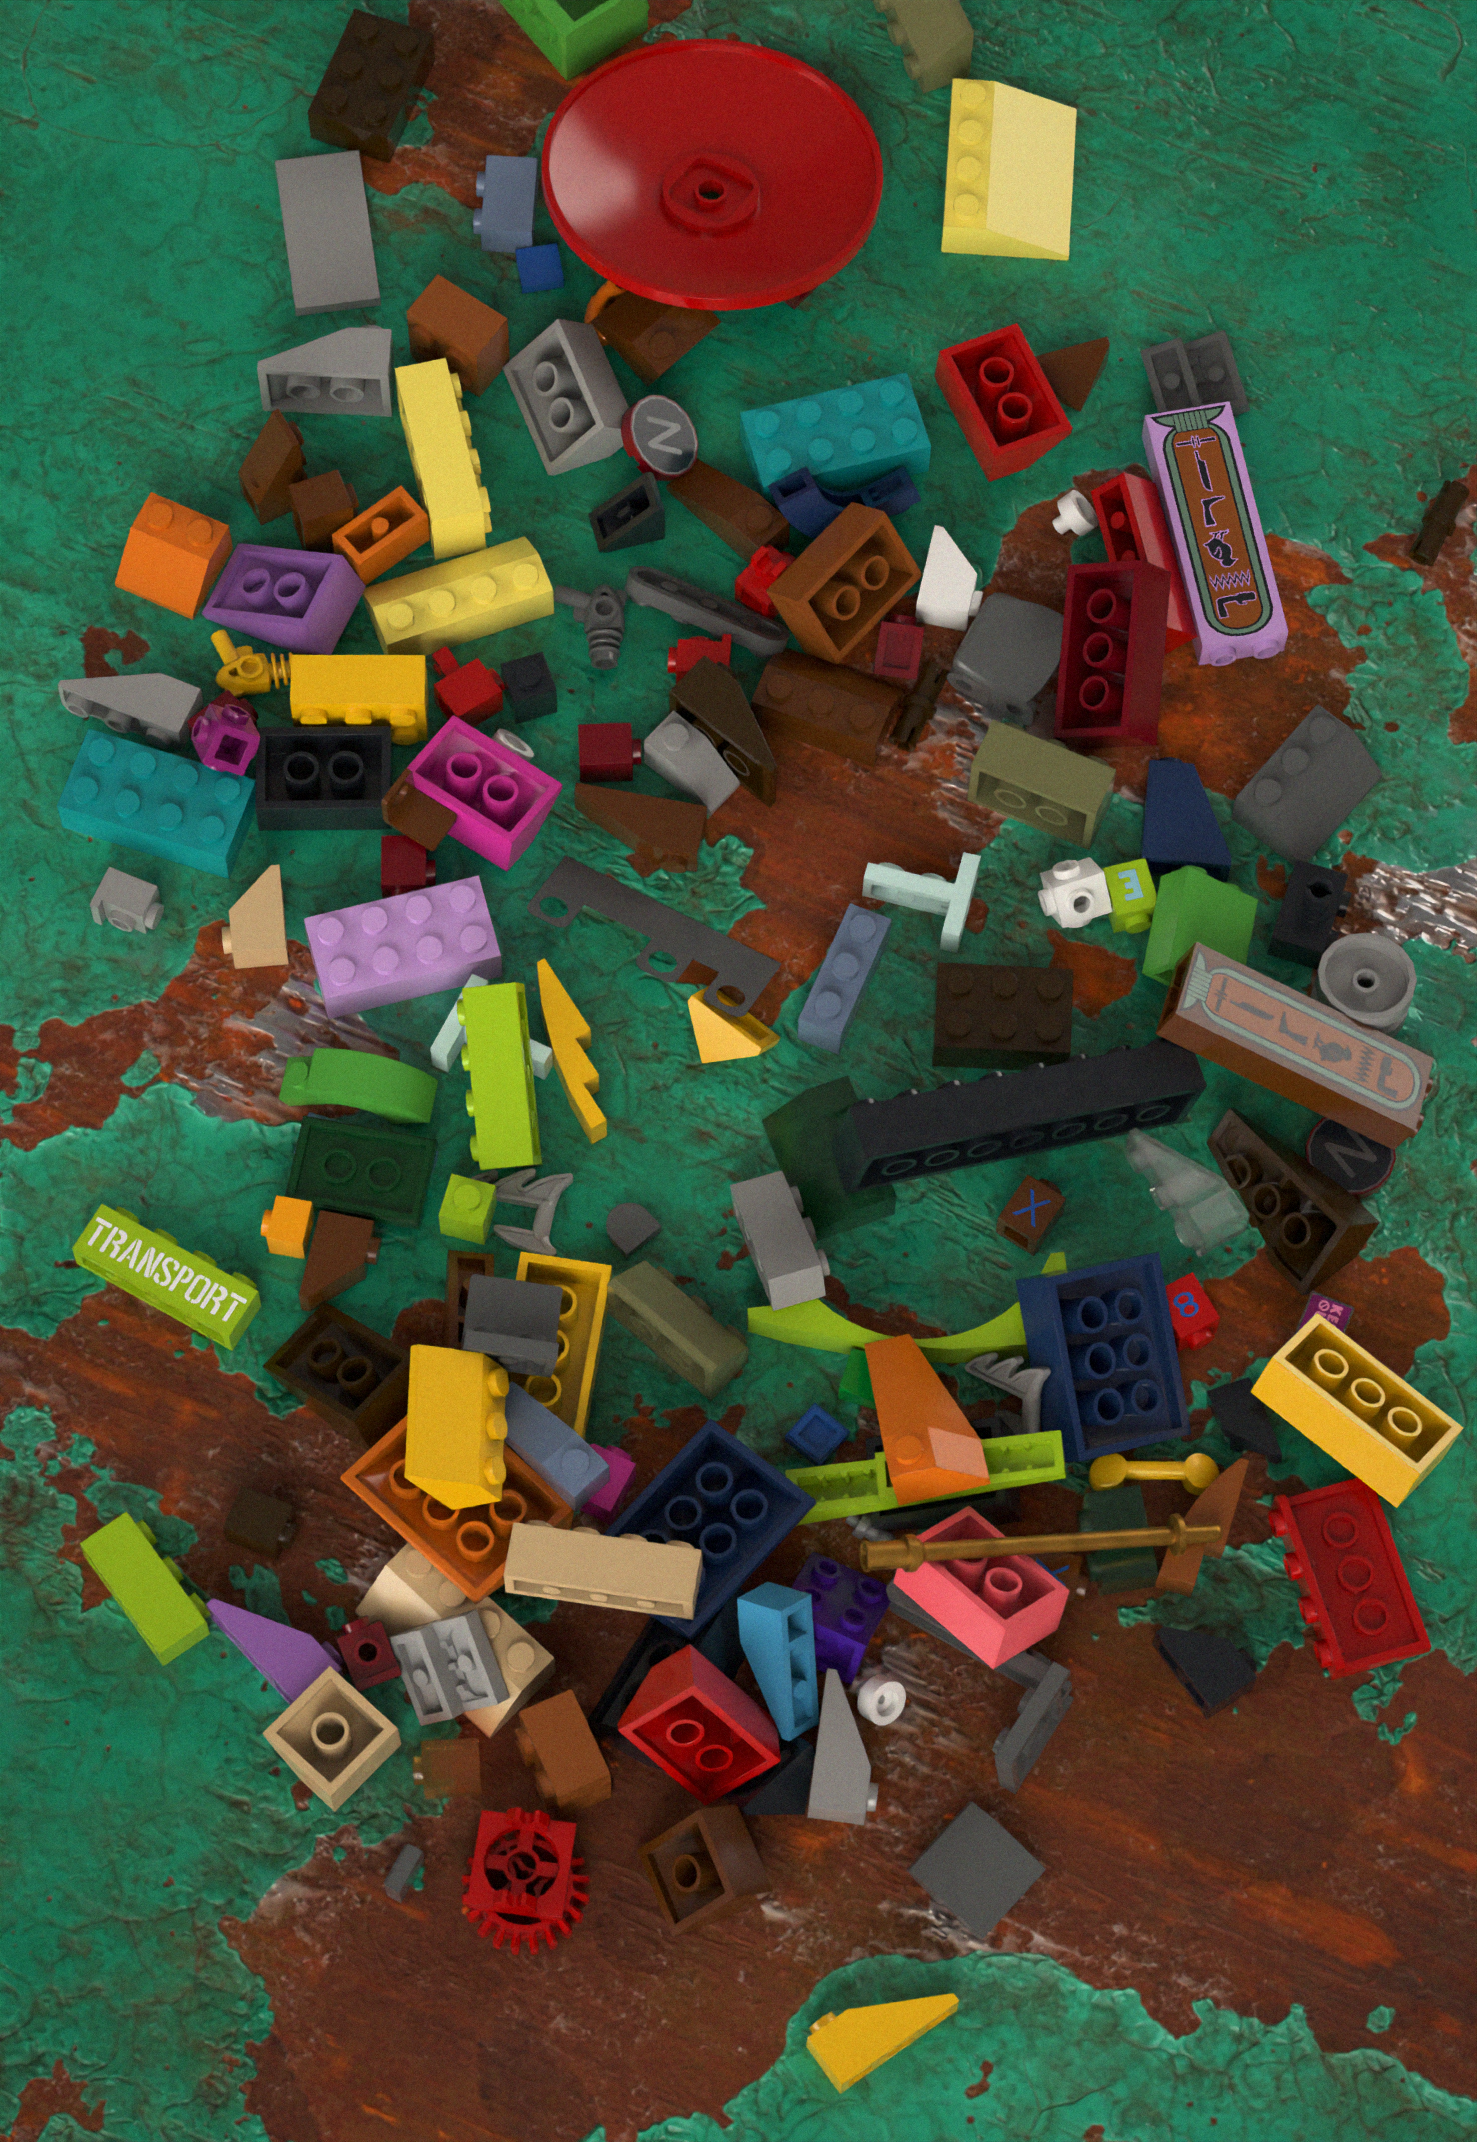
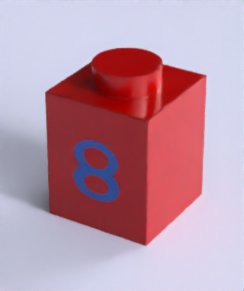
M1191 1272L1166 1285L1177 1353L1188 1347L1191 1351H1196L1213 1341L1220 1322V1316L1194 1273Z

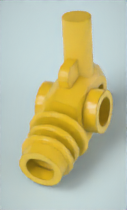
M224 629L216 631L211 635L210 639L225 664L217 672L215 681L225 691L228 689L236 698L244 695L270 692L271 680L275 681L277 690L280 689L279 679H283L285 686L288 685V678H291L292 652L288 653L289 660L286 661L284 654L281 653L279 662H276L275 654L272 652L270 654L272 663H268L265 654H253L251 646L245 645L235 648Z

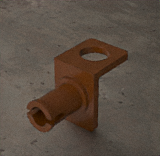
M408 768L402 772L381 801L384 822L430 851H434L457 821V815L415 789L413 772Z

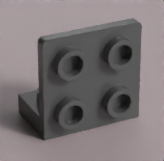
M473 1274L469 1282L460 1350L484 1353L506 1369L507 1372L551 1378L557 1362L559 1343H556L562 1288L559 1286Z

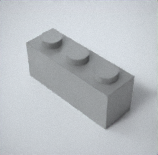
M782 1170L730 1185L736 1221L773 1311L826 1296L823 1277L830 1275L828 1260L823 1248L817 1250L814 1248L813 1244L817 1243L816 1233L810 1217L802 1219L800 1213L804 1212V1207L797 1186L789 1187Z

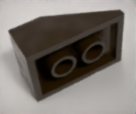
M704 655L669 691V714L674 710L703 733L740 781V785L770 808L776 799L777 764L734 672L724 663L717 662L715 664Z
M326 1302L263 1365L264 1370L337 1432L367 1451L408 1414L410 1352Z

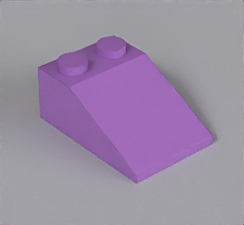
M238 543L202 615L208 620L294 653L331 655L366 586L343 555Z

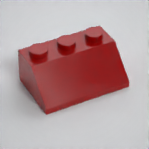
M1018 323L939 351L934 378L988 482L1030 467L1072 433L1073 428Z
M691 1644L651 1668L617 1724L618 1731L705 1806L781 1762L777 1726L773 1717Z

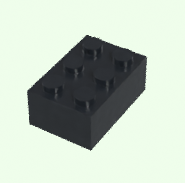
M391 726L257 727L261 737L256 752L255 810L259 831L393 830V827L383 820L381 805L382 799L393 786Z

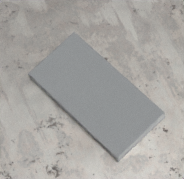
M359 150L275 161L296 316L380 306L381 299Z

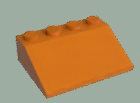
M407 1415L341 1476V1480L475 1604L505 1584L504 1570L514 1522L526 1524L530 1520H540L551 1524L556 1529L563 1530L571 1529L574 1510L505 1443L503 1461L506 1468V1478L502 1483V1501L455 1510L450 1509L405 1478Z

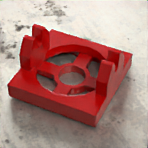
M520 1807L507 1809V1813L481 1810L466 1903L467 1908L562 1921L577 1823L550 1820V1815L540 1810L527 1813ZM515 1830H520L517 1848L510 1850L506 1856L488 1854L491 1846L501 1836ZM535 1832L542 1835L552 1844L558 1863L540 1861L538 1855L532 1850ZM518 1854L529 1855L536 1863L534 1874L525 1880L514 1878L508 1871L509 1861ZM486 1870L503 1872L506 1879L511 1883L510 1892L508 1890L496 1891L486 1875ZM539 1877L555 1879L554 1883L543 1895L534 1897L525 1893L526 1886L534 1883Z

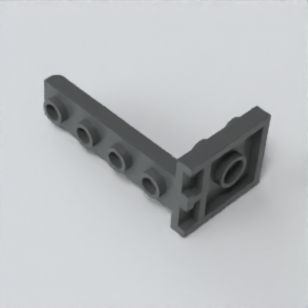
M892 1578L886 1589L887 1597L891 1601L889 1607L892 1613L990 1667L893 1583L894 1579ZM1028 1649L1026 1653L1024 1651L1020 1652L993 1669L1028 1689L1017 1708V1712L1020 1713L1019 1718L1012 1729L1006 1726L1001 1731L992 1750L996 1753L995 1766L997 1768L999 1785L1014 1794L1021 1787L1074 1701L1073 1697L1069 1696L1072 1690V1683L1067 1680L1070 1670L1056 1662L1052 1663L1047 1657L1032 1649Z

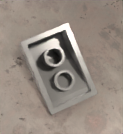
M364 325L360 328L347 327L258 361L257 372L263 411H274L279 408L281 412L392 417L395 385L392 329H383L376 325Z

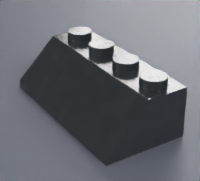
M739 1588L692 1640L655 1618L650 1617L587 1720L592 1734L642 1764L663 1770L618 1731L617 1724L651 1668L689 1644L733 1682L738 1669L746 1658L740 1643L737 1615V1598L746 1594V1592Z

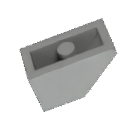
M674 710L644 740V763L695 804L707 806V813L710 816L740 786V781L709 739Z

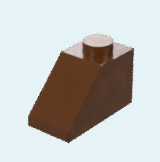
M320 1210L299 1292L301 1310L311 1312L324 1302H328L366 1279L369 1264L377 1265L382 1245V1238L376 1237L374 1221Z

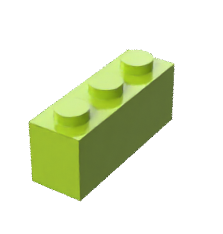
M126 1511L82 1541L80 1546L86 1560L160 1663L165 1666L210 1634L205 1619L211 1615L195 1592L188 1597L179 1585V1582L184 1577L169 1556L161 1560L152 1546L158 1542L147 1524L142 1519L135 1524Z

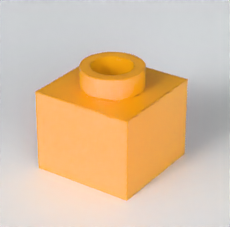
M276 1195L273 1210H265L261 1225V1236L267 1239L269 1253L300 1259L306 1258L315 1219L311 1201Z

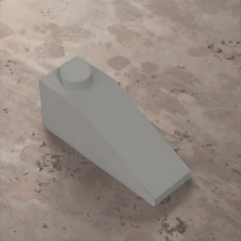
M827 1668L807 1818L864 1825L866 1811L875 1812L879 1784L870 1782L871 1765L836 1669Z

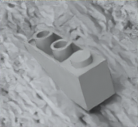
M162 673L60 680L58 684L62 705L72 714L82 718H87L90 715L103 720L108 727L117 732L128 733V731L144 736L146 741L161 749L172 747L183 751L190 737L187 721L204 708L201 688Z

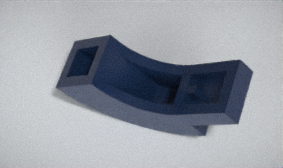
M807 466L768 485L778 508L788 522L797 530L814 539L851 502L884 511L889 517L901 514L908 510L911 505L921 501L919 493L905 467L852 491H834L823 487L811 476Z

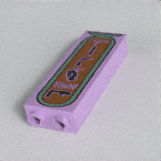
M1230 401L1145 415L1142 440L1152 480L1156 483L1197 637L1192 639L1198 665L1211 663L1213 666H1224L1239 658L1254 656L1257 659H1265L1276 655L1280 651H1284L1288 628Z

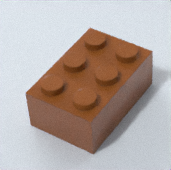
M851 502L775 580L766 592L804 653L838 664L923 574L886 513Z

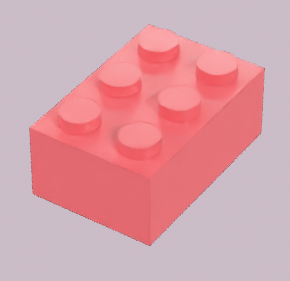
M971 1506L965 1507L916 1536L923 1543L1006 1537ZM1028 1555L924 1562L916 1572L906 1573L903 1568H898L893 1581L897 1587L992 1669L1058 1629L1070 1591Z

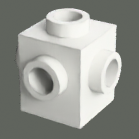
M1091 857L1079 861L1065 860L1055 864L1052 870L1040 873L1044 889L1038 891V897L1042 910L1046 916L1051 915L1062 928L1082 927L1089 924L1092 918L1113 912L1104 871Z

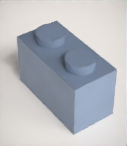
M487 155L486 171H478L476 196L483 197L482 209H474L473 234H481L482 251L515 253V249L533 247L539 182L538 158Z

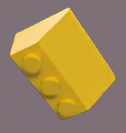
M421 1344L412 1345L410 1350L405 1478L452 1510L502 1501V1483L506 1478V1468L503 1461L504 1439L508 1433L505 1418V1399L509 1392L507 1370L484 1353Z

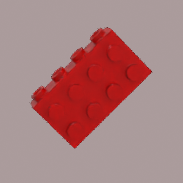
M1357 1477L1288 1498L1285 1493L1275 1496L1271 1506L1272 1510L1267 1513L1269 1525L1275 1538L1282 1537L1287 1551L1286 1554H1283L1286 1574L1290 1581L1297 1580L1302 1597L1298 1598L1301 1617L1306 1625L1312 1623L1317 1637V1641L1313 1642L1315 1657L1321 1669L1327 1667L1331 1680L1429 1652L1432 1646L1377 1492Z

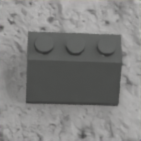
M1317 704L1236 796L1231 819L1295 866L1297 859L1309 862L1377 784L1383 774L1355 732Z

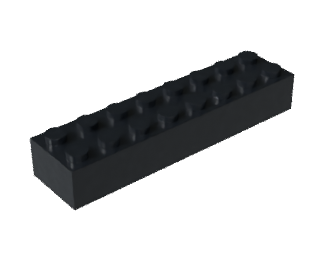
M1161 1037L1151 1041L1147 1046L1131 1049L1129 1045H1122L1109 1050L1105 1055L1091 1058L1088 1054H1079L1068 1058L1062 1064L1047 1066L1043 1062L1035 1063L1018 1073L1005 1075L1002 1071L992 1072L981 1077L979 1081L963 1084L960 1080H953L940 1085L936 1090L920 1093L918 1089H910L897 1094L893 1099L879 1102L875 1098L863 1099L852 1104L829 1145L845 1193L849 1194L1182 1123L1207 1085L1196 1054Z

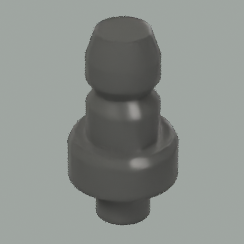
M865 1513L862 1516H848L845 1520V1523L854 1528L851 1535L858 1539L865 1537L870 1541L896 1540L895 1535L891 1531L872 1528L871 1513Z

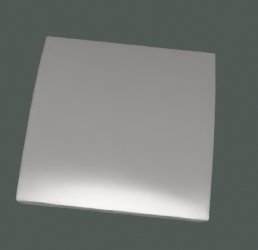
M477 1609L426 1623L388 1637L420 1726L453 1719L464 1712L497 1705L510 1698Z

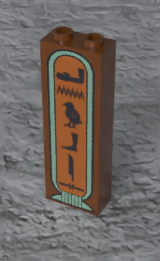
M1195 942L1176 962L1156 1035L1393 1150L1408 1137L1414 1138L1417 1135L1424 1121V1114L1420 1113L1422 1103L1433 1085V1078L1429 1075L1434 1058L1198 942Z

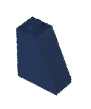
M1173 757L1149 760L1145 783L1139 859H1146L1151 876L1161 877L1179 870L1183 866L1191 865L1200 867L1207 872L1208 876L1227 883L1232 857L1195 765L1183 763L1182 760Z

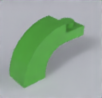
M315 1048L313 1056L288 1057L279 1100L288 1106L334 1104L355 1107L379 1115L391 1124L430 1123L438 1080L415 1067L383 1056L346 1049Z

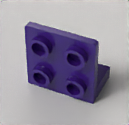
M812 1552L791 1589L811 1594L816 1669L825 1673L827 1668L836 1669L840 1680L852 1685L859 1672L869 1642L891 1603L886 1592L888 1585L844 1566L833 1559Z

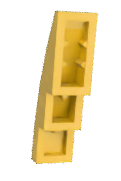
M544 958L537 962V976L542 1021L549 1048H552L553 1065L569 1105L592 1145L607 1136V1120L591 1096L599 1091V1074L584 1050L592 1046L591 1029Z

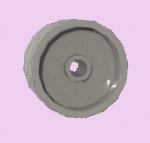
M1372 933L1349 934L1334 941L1323 953L1310 998L1394 1038L1404 1026L1417 982L1414 963L1402 947L1387 937Z

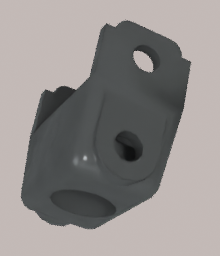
M996 592L989 595L954 655L952 667L946 676L947 681L956 690L975 699L991 712L1022 727L1024 725H1032L1037 710V705L1032 700L1045 687L1060 663L1064 615L1043 605L1020 600L1005 593Z

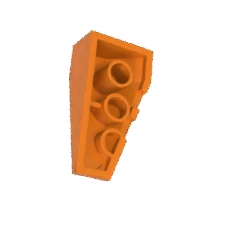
M905 1334L864 1344L887 1466L898 1505L991 1484L981 1439L911 1335Z

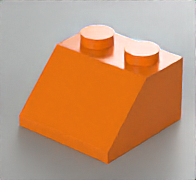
M151 492L130 528L116 576L115 586L194 620L233 550L229 525Z

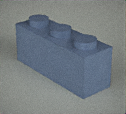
M849 904L799 1016L797 1039L835 1054H840L890 940L892 919L854 904Z

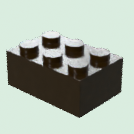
M354 8L308 110L311 138L349 151L359 150L361 155L390 164L435 62L433 34Z
M938 962L935 981L932 1066L1022 1071L1027 1066L1043 1062L1047 1066L1062 1064L1071 1055L1073 969Z

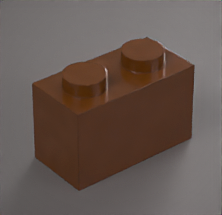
M338 469L288 485L293 526L303 551L334 554L332 534L358 516L356 508L359 507L354 487L351 482L343 483Z

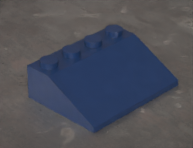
M1159 1252L1056 1270L1015 1280L1031 1368L1034 1366H1045L1051 1370L1050 1375L1043 1383L1040 1395L1042 1432L1061 1430L1065 1462H1081L1191 1434Z
M710 1418L603 1535L619 1538L622 1534H635L644 1537L647 1542L666 1544L669 1541H683L691 1544L694 1549L702 1550V1573L693 1620L646 1613L692 1640L815 1506L816 1500Z

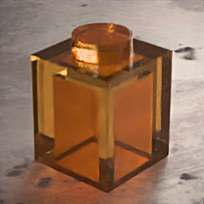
M478 1738L421 1741L422 1756L413 1757L414 1785H423L425 1799L482 1796Z

